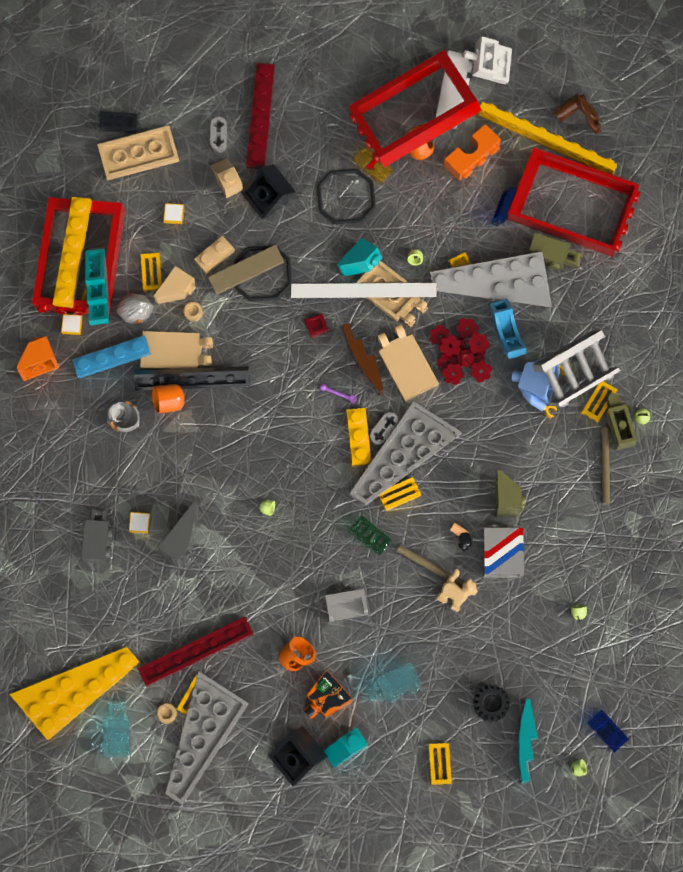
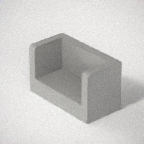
M364 589L325 595L329 622L368 615Z

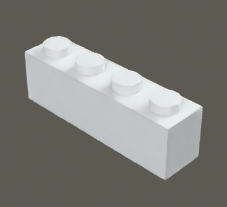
M448 51V56L469 86L470 78L466 77L467 72L471 73L473 62L470 59L463 58V53ZM444 72L436 117L464 101L446 72Z

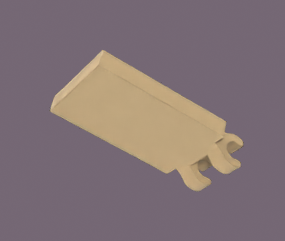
M380 261L377 266L370 272H366L356 283L409 282ZM367 297L370 302L393 320L398 322L401 318L409 327H412L416 322L415 317L409 313L414 307L422 314L428 309L426 307L428 304L419 297Z
M400 324L394 327L397 339L389 342L386 334L382 333L377 336V340L382 347L378 353L404 402L438 386L439 383L413 335L407 336L403 326Z
M143 331V336L145 335L151 355L141 358V370L198 368V366L212 367L211 356H201L202 348L213 349L211 337L200 339V333Z

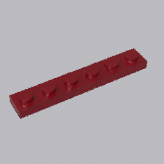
M256 64L246 168L259 169L266 164L275 64Z
M244 616L138 668L146 687H149L254 634Z

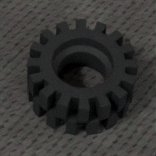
M489 684L478 690L473 706L479 718L481 717L484 721L493 722L499 721L506 715L510 707V698H508V693L503 690L504 688L498 687L495 684ZM488 696H495L499 700V707L494 711H490L484 706V700Z

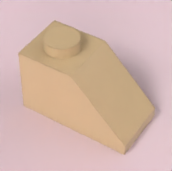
M228 158L210 165L226 198L241 192L243 189L242 181Z
M175 266L155 293V302L161 304L185 299L187 295H191L195 290L194 278Z

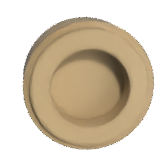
M189 302L184 307V316L188 321L196 322L201 319L203 310L199 303Z
M165 703L159 706L157 717L160 722L170 724L175 721L177 711L172 704Z

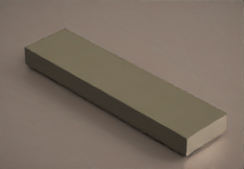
M274 245L209 276L208 280L216 295L283 264L284 260L277 246Z

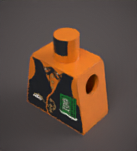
M326 671L307 694L311 704L303 711L310 719L319 712L327 718L351 703L353 698Z

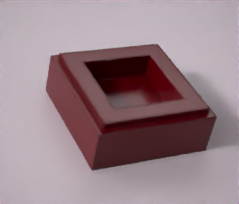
M322 313L304 319L310 338L329 332Z

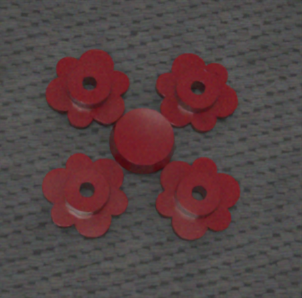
M461 318L459 325L456 327L460 338L456 337V340L461 342L459 346L460 352L464 350L470 351V347L466 348V343L463 339L471 338L472 334L478 331V325L471 318L468 320ZM437 325L435 329L430 331L432 335L430 342L440 347L442 344L441 340L449 336V329H445L443 325ZM486 350L483 354L473 353L477 355L474 357V363L485 361L484 355ZM443 353L441 358L437 360V365L441 368V371L447 368L448 364L446 362L453 365L459 364L456 355L453 354L451 357H448L446 353Z
M478 332L472 334V339L468 340L470 351L464 350L460 352L459 346L461 342L456 340L454 335H449L441 340L440 351L446 353L448 357H451L452 354L458 355L457 361L459 363L456 365L448 364L447 368L443 369L442 375L445 377L446 383L458 385L460 379L464 377V373L461 372L462 367L470 366L473 370L471 376L476 377L477 382L482 383L485 379H490L492 366L486 364L485 361L474 363L473 353L477 352L483 354L485 349L489 348L490 342L486 340L487 336L485 334L480 335Z

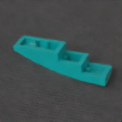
M104 248L85 251V282L87 285V303L89 305V324L109 323V301Z
M530 698L524 702L518 734V768L521 784L530 781L527 762L534 760L531 741H535L538 738Z

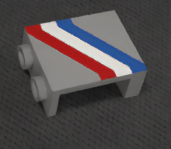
M488 525L483 530L484 578H523V528H518V525H508L507 528H499L498 525Z

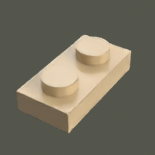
M221 236L195 257L194 262L207 275L234 253L235 249Z

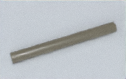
M601 428L602 504H610L609 428Z
M399 546L398 553L447 580L452 575L450 572L404 546ZM457 578L454 582L462 588L465 581Z

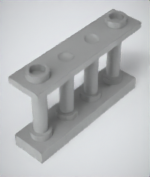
M592 330L532 365L535 372H543L547 375L556 399L549 402L550 406L565 407L569 404L570 400L602 381L613 379L614 374L620 371L619 368H608L598 345L600 343L599 340L605 337L602 330ZM588 346L592 348L602 371L593 376L583 354L584 349ZM573 355L577 357L587 380L578 385L568 363L569 357ZM557 364L562 366L571 386V390L564 394L553 372L554 366Z

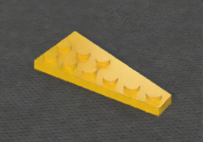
M125 647L10 695L44 737L49 740L140 664V662Z

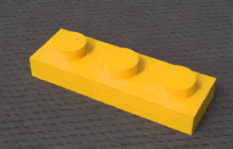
M366 408L347 409L352 467L370 465L372 461Z

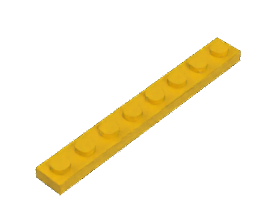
M482 102L480 106L482 111L479 112V116L588 167L614 175L617 164L612 159L598 156L596 152L585 150L575 142L570 143L558 134L553 135L543 127H536L526 119L516 118L508 111H501L491 103L486 104Z

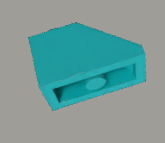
M361 238L337 263V266L342 275H355L370 272L380 263L383 257L378 247Z
M355 728L325 749L324 752L328 756L327 758L333 768H336L367 748L368 744L358 728Z

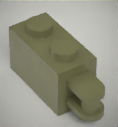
M537 233L534 234L528 252L529 254L542 251L544 264L555 271H563L564 265L578 269L580 267L579 261L583 258L581 253L569 250L571 244ZM567 256L573 257L572 260L566 259Z
M612 393L607 399L608 410L606 412V419L617 451L635 446L637 437L627 404L622 405L619 395Z

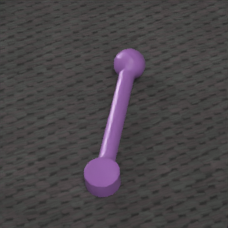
M323 383L319 385L321 391L326 390L346 398L350 403H355L357 400L354 395L348 396L326 387Z

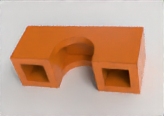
M485 124L472 135L471 143L476 147V152L466 154L458 147L445 158L444 167L458 181L462 178L466 179L472 174L476 166L480 167L485 163L486 158L490 154L494 155L498 152L501 139Z

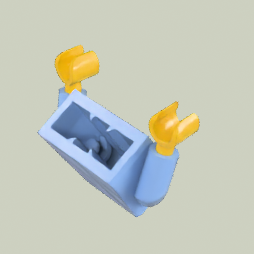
M543 358L527 362L523 372L513 371L512 381L519 383L518 388L521 390L522 396L532 406L540 411L544 410L545 416L552 418L554 416L549 414L548 410L552 409L556 412L557 408L555 406H547V403L551 402L554 391L547 375L543 372H535L532 366ZM557 364L554 366L553 372L557 381L560 374L566 376L561 365Z

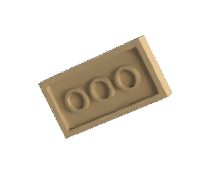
M170 126L97 144L107 181L179 162Z

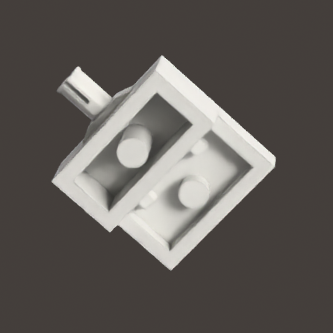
M481 37L475 43V52L464 50L463 58L473 60L472 76L505 85L509 82L512 48L498 45L499 41Z

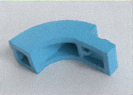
M508 299L489 303L493 324L503 353L507 355L508 359L527 354L526 346L519 335L515 323L513 308Z

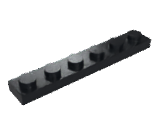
M249 366L134 371L135 391L152 390V386L177 384L182 389L250 387Z

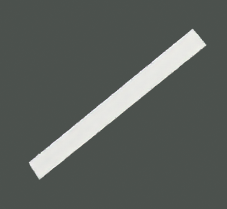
M437 283L291 284V298L436 297Z

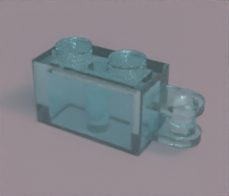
M410 662L377 677L375 680L377 684L363 691L367 693L369 703L381 698L384 699L385 703L388 701L394 703L402 699L401 695L405 693L412 695L418 692L422 682L413 663ZM379 688L381 694L376 696L374 690Z
M124 701L118 704L110 702L109 716L104 717V722H101L100 725L101 734H104V742H101V754H104L106 759L130 758V718L125 716ZM120 711V716H114V712Z

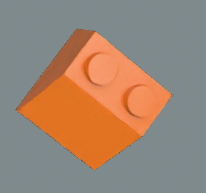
M47 336L36 337L32 342L28 343L17 365L18 372L23 381L59 368Z

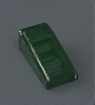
M363 515L358 517L348 530L351 535L378 555H381L392 541ZM361 524H363L364 527L360 532H358L357 529L360 527ZM367 529H370L371 531L369 532V534L366 537H364V533L367 531ZM376 534V538L371 543L369 540ZM382 538L383 542L377 548L375 545Z

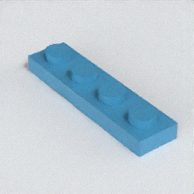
M144 335L72 360L77 377L80 379L149 356L151 352Z

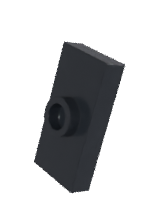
M101 111L99 130L137 133L138 113Z

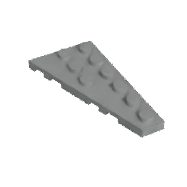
M413 401L350 492V496L363 505H368L459 437L462 432Z

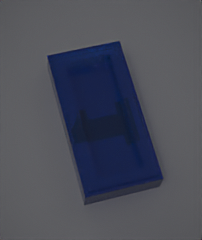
M510 187L503 191L491 224L499 226L505 222L517 189Z
M603 710L599 711L587 723L614 753L629 740Z

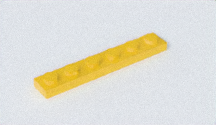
M72 197L53 299L54 306L73 308L92 204L89 198Z

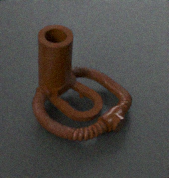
M575 94L553 110L556 117L562 122L580 109L587 118L588 125L595 135L602 131L599 115L591 104L586 101L587 98L584 94Z

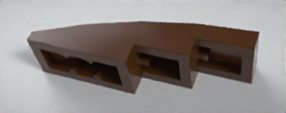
M350 323L343 324L342 332L357 367L377 394L384 396V388L375 356H366L362 339L354 341Z

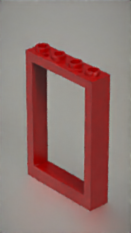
M445 50L348 106L351 111L349 117L353 124L358 123L359 126L356 127L361 137L365 136L367 138L364 140L369 150L373 148L375 151L372 153L377 163L381 161L384 168L482 111L478 100ZM443 68L464 101L382 149L362 114Z
M533 147L508 212L507 220L613 257L615 251L619 252L623 241H620L621 234L625 236L629 225L625 223L627 218H632L635 208H632L633 202L637 203L641 192L638 191L640 184ZM540 165L628 195L610 245L521 214Z
M48 198L32 305L41 313L55 311L58 314L70 312L78 316L89 314L87 301L74 300L73 308L54 306V298L42 297L55 211L69 212L72 199ZM92 201L90 214L113 216L106 258L110 316L125 208L123 203Z

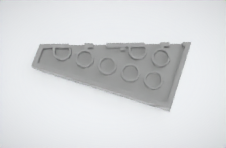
M542 251L430 271L432 283H437L436 291L496 300L508 299L510 302L552 307Z
M199 671L165 793L181 805L185 803L249 704Z

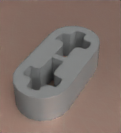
M223 117L213 118L210 124L211 149L216 153H221L227 148L228 128L227 122ZM217 123H221L220 132H217ZM217 137L221 139L222 144H220V147H217L215 144L217 143Z
M386 413L370 433V441L373 445H384L399 423L396 414ZM393 418L394 425L390 424L386 429V419L390 420ZM381 431H384L382 434L383 440L379 439L376 441L375 434L379 435Z

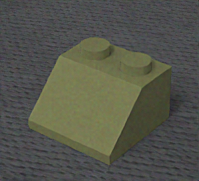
M497 470L495 476L496 517L520 516L521 511H524V506L526 505L525 494H522V488L502 470Z

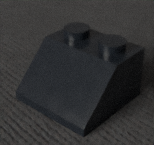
M272 164L260 167L241 190V193L261 219L264 220L286 205L296 191L277 167Z
M303 726L290 733L268 755L293 787L328 757Z

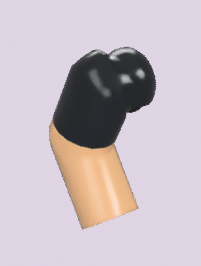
M454 523L450 531L459 536L460 543L458 546L461 550L466 551L472 544L470 533L457 523Z

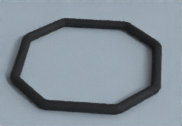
M358 169L331 171L317 186L319 211L334 224L363 222L375 209L373 181ZM357 173L370 183L372 207L360 219L336 221L323 211L321 186L331 175Z
M272 246L247 247L234 260L233 265L236 264L248 251L266 250ZM279 248L281 256L287 260L288 284L277 296L250 297L238 285L235 286V289L249 301L277 300L291 286L290 258Z

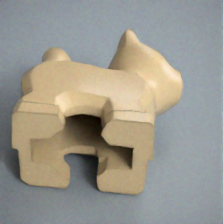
M454 569L453 574L445 581L437 600L447 604V598L452 599L453 602L450 608L459 612L462 603L466 601L468 596L476 595L478 589L472 578L466 580L462 588H460L454 582L460 572L458 569Z

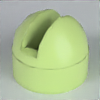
M412 249L408 254V262L411 265H420L423 262L422 252L419 249Z
M644 408L638 409L634 415L635 421L641 425L648 423L650 412ZM638 414H647V416H638Z
M263 500L259 506L260 511L265 515L272 516L275 509V501Z
M577 604L571 606L572 616L575 619H584L587 614L586 605Z
M583 759L576 760L571 764L570 768L574 769L572 774L575 776L587 774V766Z

